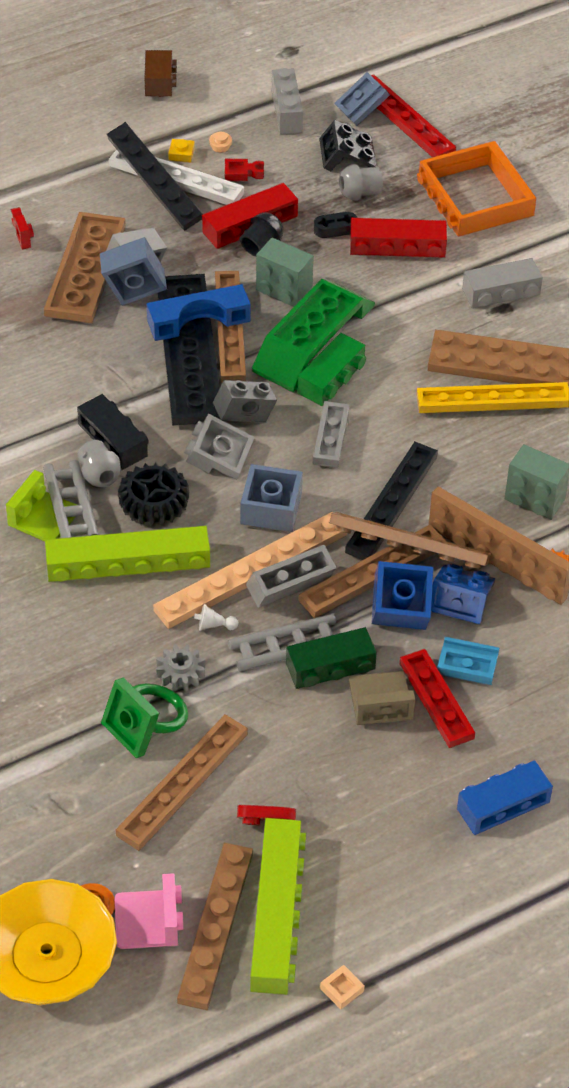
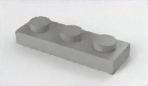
M324 401L313 455V464L339 467L350 404Z

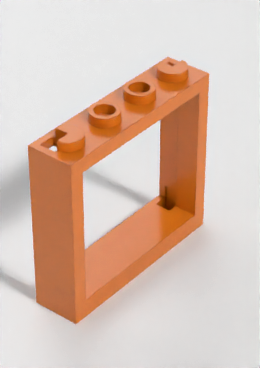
M496 141L420 161L419 173H417L418 182L427 190L428 197L433 199L439 213L444 215L449 228L453 229L458 237L532 217L535 214L537 198ZM488 165L513 201L462 215L437 178Z

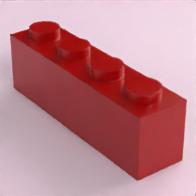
M283 182L203 214L202 232L215 248L219 249L239 241L244 230L248 229L251 225V218L262 212L272 213L281 223L298 217V198Z
M351 218L350 255L446 257L447 220Z

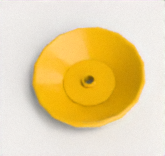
M55 879L25 882L0 895V992L10 999L35 1005L66 1002L93 988L110 968L117 945L114 918L98 896L79 884ZM45 950H51V951H52V952L49 953V954H43V953H42V952L45 951Z

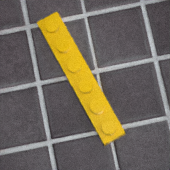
M568 382L417 388L416 393L419 413L569 408Z

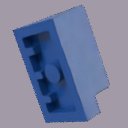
M457 564L443 565L433 580L431 612L480 624L487 596L496 578L490 577V574L484 571L476 570L471 572L463 570V567Z

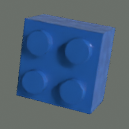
M379 561L374 575L371 624L426 630L431 618L433 567Z

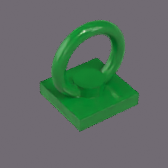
M122 677L114 681L101 724L137 759L145 755L152 733L166 734L181 729L188 720V708L177 693L164 686L149 683L132 686ZM142 695H154L170 702L177 711L176 718L169 722H157L160 713Z

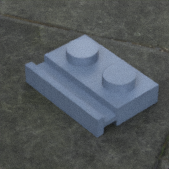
M366 72L334 104L358 126L389 96V93Z

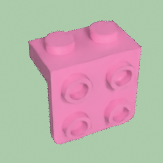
M174 873L162 874L163 890L122 892L115 895V926L118 948L178 946L177 931L183 930V912H176V904H182L181 885H175Z

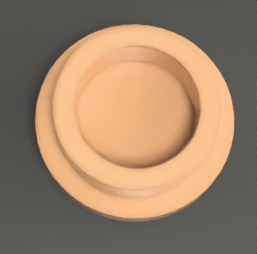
M222 131L216 132L210 136L209 144L216 152H226L232 145V137Z

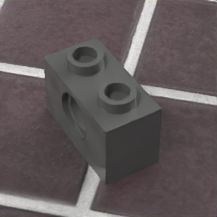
M224 380L213 404L222 421L266 422L277 399L270 384L267 382Z

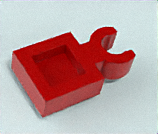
M225 158V180L248 181V177L264 179V161L248 163V159Z
M20 207L10 209L13 216L11 218L12 224L16 229V236L21 249L31 248L30 238L34 237L31 223L27 224Z

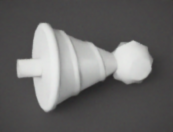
M206 604L203 605L201 614L195 613L194 619L200 620L199 631L222 625L227 630H234L239 625L235 616H229L225 619L222 615L206 606Z

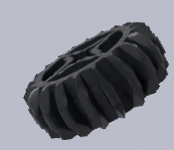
M156 462L153 466H148L145 463L143 468L135 466L133 472L127 471L126 476L121 478L118 489L119 505L123 508L124 514L130 515L132 521L139 519L141 525L149 522L151 527L157 522L163 526L165 520L173 522L174 516L181 517V513L186 510L190 498L189 485L187 480L184 479L183 473H178L176 467L169 469L167 464L158 466Z

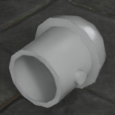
M353 164L346 167L340 173L339 188L342 195L348 199L358 201L361 196L379 195L382 191L383 178L378 167L359 168L358 165Z
M100 440L88 441L80 447L77 456L82 466L83 478L96 487L112 485L118 479L121 472L119 457L114 452L109 451Z

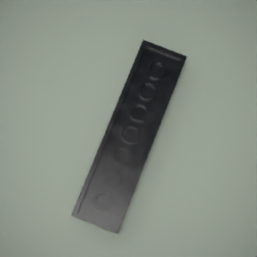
M205 274L165 276L167 289L157 294L159 301L207 291ZM196 318L182 326L178 337L163 339L172 426L197 424L198 421L204 422L208 414L220 419L213 404L220 387L211 318Z

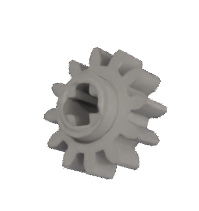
M176 644L173 646V652L163 649V657H157L156 659L157 678H162V686L171 683L173 691H176L178 686H183V689L188 691V684L191 683L194 686H199V678H205V658L199 657L198 649L189 652L188 644L184 646L183 650H179Z

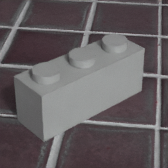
M294 68L272 70L271 91L280 134L302 133L303 109Z
M533 258L464 271L462 290L471 308H477L540 295L543 277Z
M321 545L253 572L246 586L257 608H260L327 580L336 570V566L325 545Z

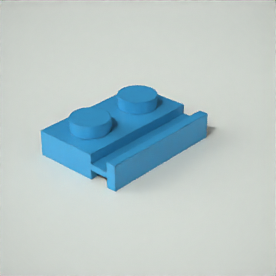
M445 637L437 669L443 676L492 685L500 648Z

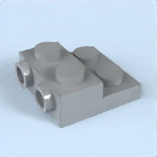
M208 414L204 422L198 421L192 435L196 436V439H191L184 453L188 454L186 462L207 473L214 468L236 479L243 467L254 436Z

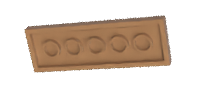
M86 212L78 213L44 307L45 317L93 323L106 285V280L101 274L100 253L107 250L113 234L124 232L126 226L125 218Z
M435 329L428 371L514 384L568 382L569 386V348Z
M438 486L432 492L429 525L440 535L457 545L491 553L489 563L500 571L511 575L525 586L540 592L547 599L553 600L560 605L564 603L569 591V561Z

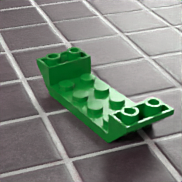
M321 279L266 335L252 366V372L294 392L297 389L298 375L308 366L310 360L352 316L363 319L375 306V302L337 283Z

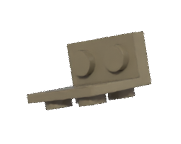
M403 671L349 677V687L357 725L413 720L415 707L414 691H408Z

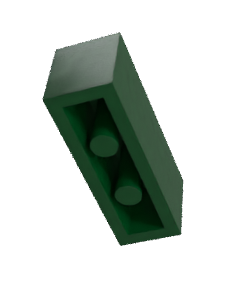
M366 627L286 646V665L296 689L312 687L319 683L340 680L343 677L364 674L376 669L377 651Z

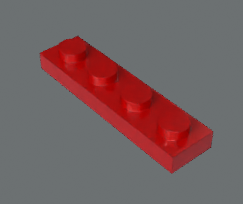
M422 649L400 657V666L448 748L474 740L476 732L427 650Z

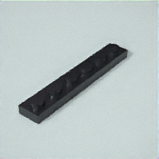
M126 122L107 133L108 140L184 231L202 220L203 214Z
M414 441L364 519L393 527L437 459L438 450ZM355 531L345 546V553L358 559L364 560L375 554L384 541V538L377 537L376 541L361 537L362 532Z

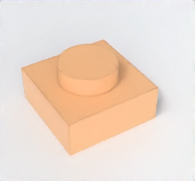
M345 965L341 966L320 983V989L340 1010L361 995L365 987Z

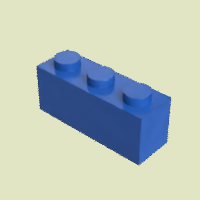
M535 760L527 764L521 763L501 775L495 774L485 782L465 787L459 792L457 810L472 833L477 835L550 803L553 785Z

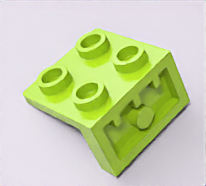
M34 470L6 503L8 526L42 541L59 539L61 535L50 493L46 492V486L44 485V474ZM62 499L64 507L77 505ZM76 516L67 517L69 525L72 523Z

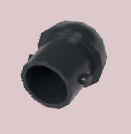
M262 212L251 218V225L240 236V243L249 254L256 257V254L271 238L281 241L283 225L272 213Z

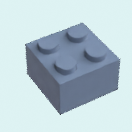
M145 237L100 253L101 274L121 305L167 289L165 270Z
M251 464L240 503V524L293 532L302 495L303 472Z

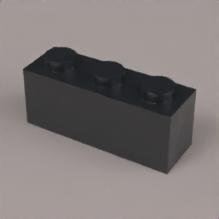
M100 394L77 407L78 425L93 440L102 441L109 451L114 452L119 457L122 470L148 457V437L143 431H139L133 425L132 420L128 416H124L118 410L117 405L113 401H109L103 394Z

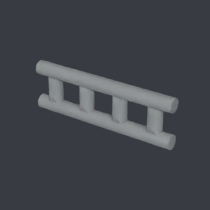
M72 460L69 463L70 468L54 470L53 465L50 463L45 464L43 470L61 538H70L88 534V536L99 535L79 461ZM73 478L74 487L59 488L57 480ZM78 497L80 505L64 507L62 499ZM83 515L85 524L69 526L67 517Z
M333 613L229 639L228 645L230 650L240 648L244 658L236 661L238 671L286 660V649L281 650L277 641L278 638L292 635L295 643L298 644L306 642L303 634L306 631L319 629L322 637L333 635L329 626L336 624V617ZM266 642L270 653L254 656L250 645Z

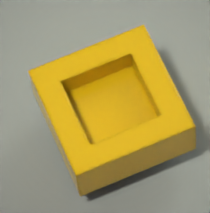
M172 139L168 153L169 161L191 163L195 141Z

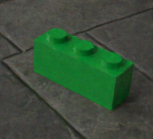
M340 333L298 375L297 394L320 406L324 405V401L333 399L338 389L343 384L346 385L352 375L365 365L366 345Z

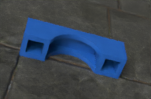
M243 284L146 303L147 322L154 341L178 337L182 326L196 318H213L222 322L227 327L251 322V304Z

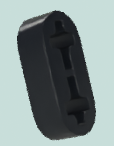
M352 212L318 216L314 220V234L320 238L350 235L351 218L358 217Z

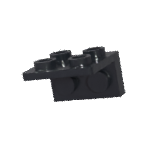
M334 120L319 138L323 168L330 172L336 165L342 162L344 157L367 167L377 166L372 137L366 132H360L346 123Z

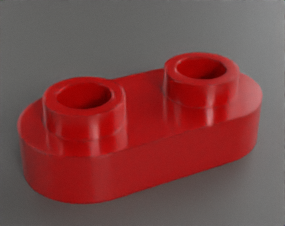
M238 805L237 818L242 819V824L260 825V820L265 821V818L296 820V809L278 806Z

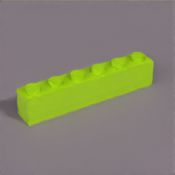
M207 526L45 540L48 582L210 568V545Z
M265 818L250 992L288 995V983H295L296 964H290L291 955L297 956L298 937H292L293 928L299 929L300 910H295V902H301L302 884H297V876H303L304 858H299V850L305 851L306 833L301 832V821Z

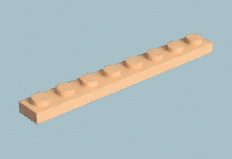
M330 512L153 604L154 612L165 626L170 629L193 617L195 613H200L204 604L210 608L246 589V583L253 572L321 545L326 547L347 536V533L335 530L336 525L329 524L331 513H333Z

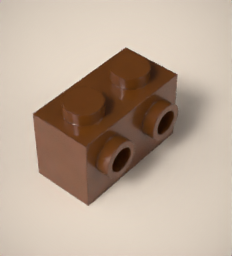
M145 50V96L172 97V87H177V75L173 74L177 73V59H172V50Z

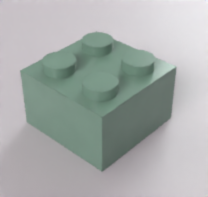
M271 238L256 254V290L294 307L313 288L314 255Z
M523 444L509 464L504 499L552 520L566 498L569 463Z

